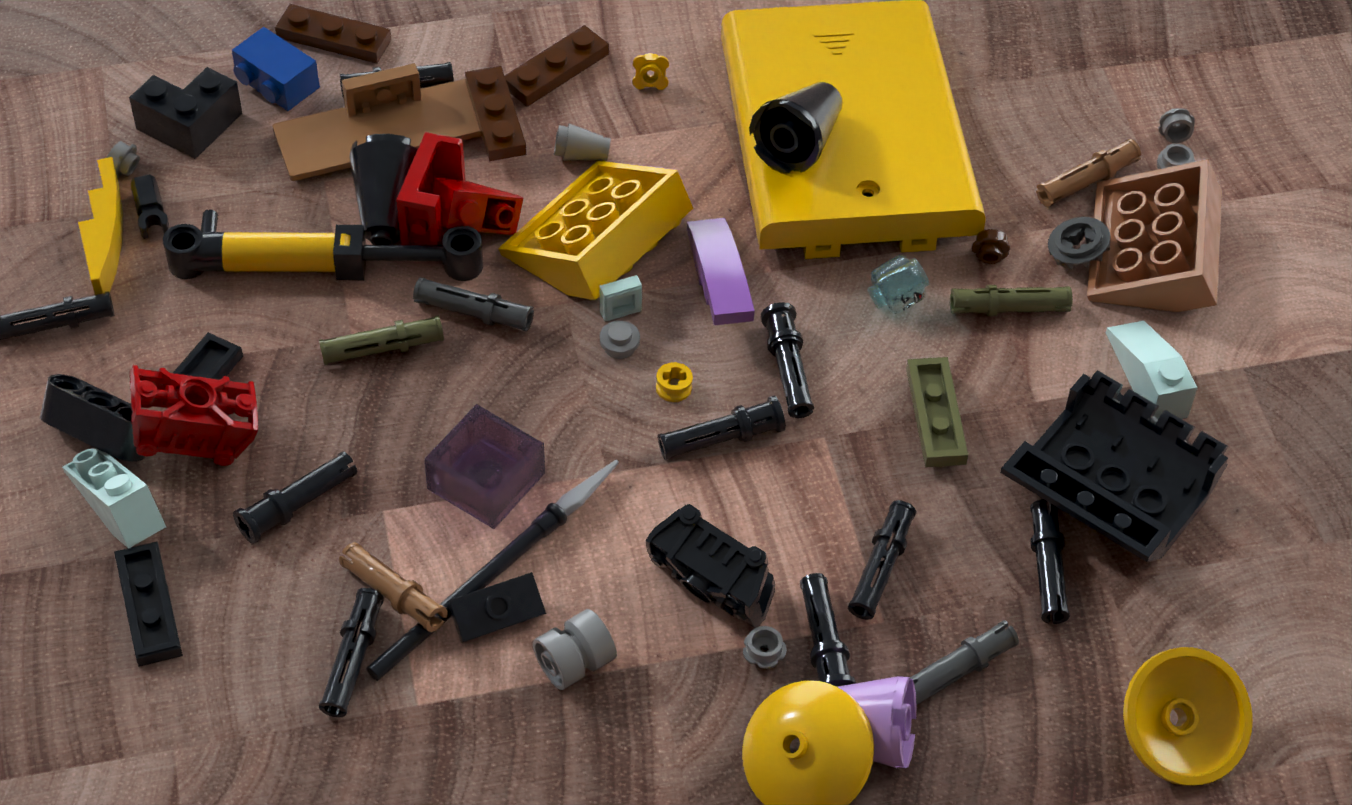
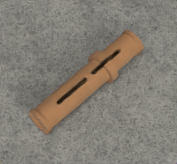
M1127 139L1112 149L1095 152L1088 161L1037 185L1036 193L1040 202L1044 206L1050 207L1059 200L1088 187L1101 179L1109 180L1120 169L1141 160L1139 157L1142 155L1140 147L1133 139Z
M351 543L343 549L342 553L352 560L349 561L344 556H340V565L380 592L391 602V606L396 612L408 614L429 632L436 631L444 624L445 621L435 614L438 613L443 618H447V609L423 593L422 586L416 581H407L366 551L359 543Z

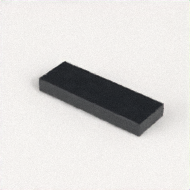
M158 542L114 551L138 667L183 656Z

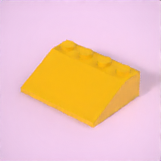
M597 160L498 249L502 256L568 296L596 300L600 298V285L614 282L622 275L628 273L633 268V264L646 252L653 250L657 246V242L670 230L679 226L682 219L694 208L678 170Z

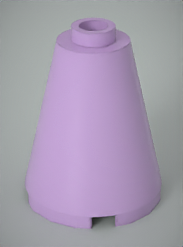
M897 676L839 686L838 688L847 692L859 703L870 722L874 739L873 761L894 768L909 767L915 741V734H910L912 719H916V692L913 679Z

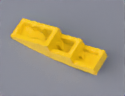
M113 157L97 160L103 187L88 190L94 219L78 222L95 295L103 294L107 291L110 293L117 273L122 247L123 209Z

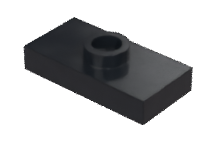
M532 572L447 601L461 643L546 614Z

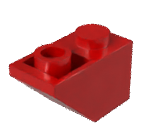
M434 178L431 194L440 195L442 226L449 229L455 226H469L478 232L514 235L516 233L523 197L469 181Z

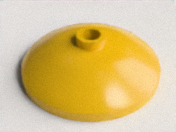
M1180 647L1165 650L1152 656L1134 674L1125 695L1123 718L1129 743L1143 765L1156 776L1168 782L1191 786L1214 782L1233 770L1242 759L1248 747L1252 733L1253 716L1247 690L1235 670L1223 659L1209 651L1194 647ZM1172 710H1174L1178 716V721L1176 725H1173L1170 721V713Z
M820 681L794 682L769 695L752 715L746 728L742 746V760L747 781L756 797L764 805H849L864 787L870 774L874 757L872 728L862 707L847 692ZM795 738H799V749L795 753H791V742Z

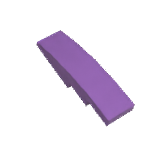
M717 218L687 222V231L699 285L703 287L706 305L710 306L713 324L723 325L754 321L755 310L747 279L726 219Z

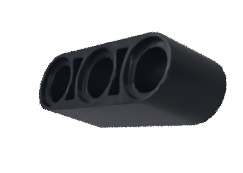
M55 374L48 377L40 413V419L44 423L120 460L137 462L145 458V456L137 454L136 446H134L131 403L70 375Z

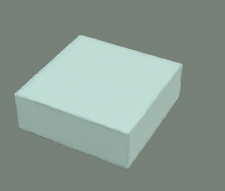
M637 275L599 286L600 313L604 321L642 311V284Z

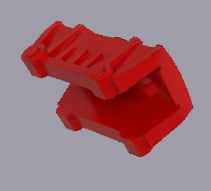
M138 365L132 366L129 372L131 407L133 411L132 430L133 442L138 455L148 457L154 456L157 452L212 458L215 464L228 466L254 441L258 432V412L253 381L240 383L230 381L229 377L226 376L218 380L168 372L166 368L152 371L139 369ZM152 406L168 409L164 411H155L141 408H151ZM235 413L240 417H248V422L233 421L229 415Z

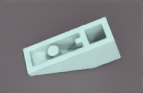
M1144 320L1107 327L1105 333L1133 391L1159 405L1154 416L1159 419L1163 411L1167 410L1181 419L1188 418L1197 386L1182 356Z

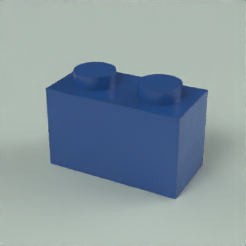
M262 27L232 49L233 71L236 78L242 84L249 85L260 92L270 103H276L286 111L291 110L320 88L316 60L265 27Z

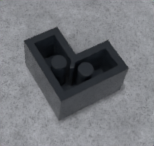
M206 67L184 89L152 75L129 97L137 130L194 159L242 114L237 81L209 67Z

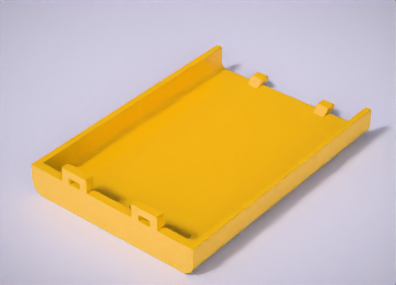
M922 0L775 7L733 10L724 15L721 23V41L759 250L804 247L805 259L840 257L841 244L900 241L901 253L936 250L937 238L976 236L984 230L986 216L931 13L926 2ZM817 82H826L833 85L842 97V109L816 163L806 171L800 172L801 170L791 171L790 173H782L768 166L757 155L754 149L757 145L753 133L750 135L749 126L754 113L768 101ZM864 193H871L872 196L867 197V196H864L863 194H864Z

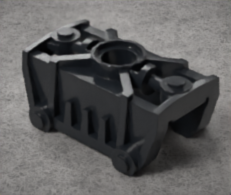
M690 504L684 505L681 509L675 511L651 531L645 541L649 557L656 566L671 570L672 577L681 582L690 593L705 603H714L731 616H736L739 620L748 622L753 628L761 625L766 618L775 593V580L773 575L769 573V562L766 552L756 546L748 548L704 520L700 510Z

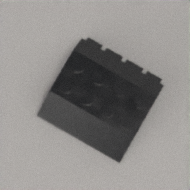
M1098 370L1092 377L1083 373L1070 388L1065 410L1033 446L1024 441L1002 466L1000 473L1144 561L1150 562L1161 559L1211 495L1228 465L1226 464L1228 457L1224 455L1228 446L1203 431L1198 434L1193 444L1188 442L1195 426L1167 410H1164L1158 421L1154 422L1152 418L1159 405L1131 389H1128L1122 400L1118 401L1116 398L1123 387L1121 383Z

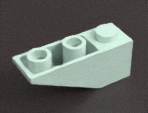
M97 448L87 449L78 453L72 462L62 467L66 475L112 535L128 549L166 528L147 484L111 455Z

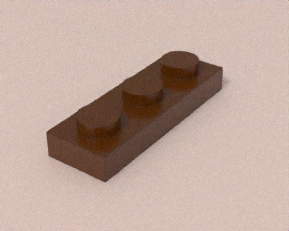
M289 4L275 26L276 35L284 40L378 64L392 40L391 29L294 4Z
M583 25L504 75L510 94L528 107L609 55V43Z
M502 66L466 71L465 83L489 162L527 155L526 142Z

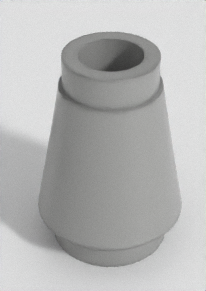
M570 123L568 127L559 125L554 155L561 156L562 161H607L611 138L603 137Z

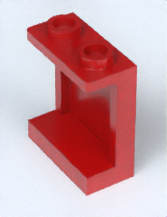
M428 132L424 133L396 199L401 245H442L443 230L440 195L431 193L434 178L466 181L463 141L461 139Z

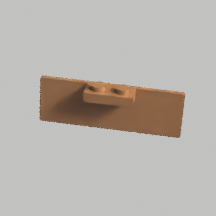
M415 63L342 80L345 107L272 125L291 181L351 168L349 156L352 144L357 141V146L366 142V136L372 134L405 136L411 139L410 145L417 149L425 132L459 138L462 141L481 136L465 79L420 89L419 72Z

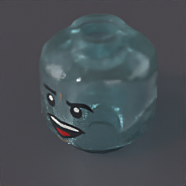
M899 255L872 270L871 282L873 285L867 288L878 309L885 306L891 313L897 314L925 298V287L929 285V280L922 266L915 258L909 260L904 255Z

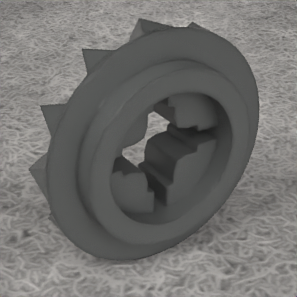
M1077 217L1069 219L1058 225L1050 234L1048 239L1050 255L1054 257L1057 265L1066 263L1071 270L1077 264H1083L1088 268L1090 261H1102L1103 252L1110 250V231L1102 221L1095 218ZM1085 236L1087 244H1082L1079 249H1074L1073 245H1078Z

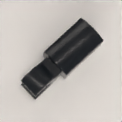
M150 174L134 177L131 181V191L139 217L138 225L141 236L144 239L149 238L148 228L153 225L161 226L165 234L170 227L167 215L164 213L155 177Z

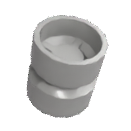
M586 609L568 619L564 623L563 631L555 627L533 640V650L540 667L551 683L560 690H564L584 678L586 668L594 672L617 657L616 647L610 632L598 615L590 609Z

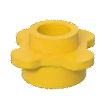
M649 53L638 55L633 59L636 76L633 77L632 84L635 88L641 90L645 87H655L658 90H663L668 86L669 80L666 77V69L669 67V60L665 56ZM649 70L654 71V74L649 75L647 72Z

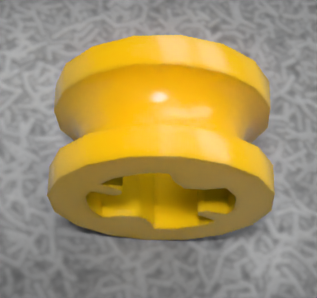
M677 362L662 365L656 374V392L665 401L680 402L685 400L692 391V371L686 365ZM673 378L679 379L678 385H671L669 383Z

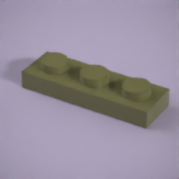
M948 357L908 359L906 372L925 468L966 465L968 451Z

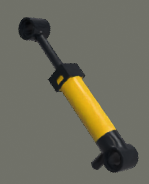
M209 209L203 212L201 230L191 224H178L169 228L163 236V245L169 271L180 279L196 278L204 271L335 272L336 280L364 281L366 261H443L447 275L458 281L472 280L478 277L483 270L481 235L476 229L469 226H455L449 229L443 236L442 245H366L364 225H336L335 233L216 232L219 215L216 211Z

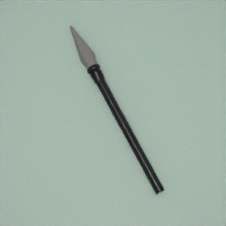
M614 460L564 494L556 503L548 504L545 510L532 521L531 525L439 604L447 609V618H443L438 613L435 615L446 622L452 617L448 600L485 588L541 538L547 537L559 526L564 525L567 521V516L585 503L618 465L619 461ZM417 623L366 668L367 672L374 680H380L435 631L429 632L424 626Z

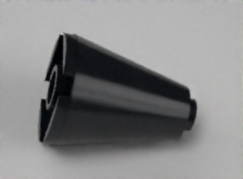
M817 82L764 103L752 116L749 126L750 135L753 133L757 144L754 147L757 155L768 166L782 173L808 170L819 159L842 109L843 102L839 91L829 83Z
M372 134L366 136V142L357 146V141H355L350 149L349 159L361 225H364L365 238L373 245H393L401 240L396 199L418 150L410 145L411 139L405 136Z

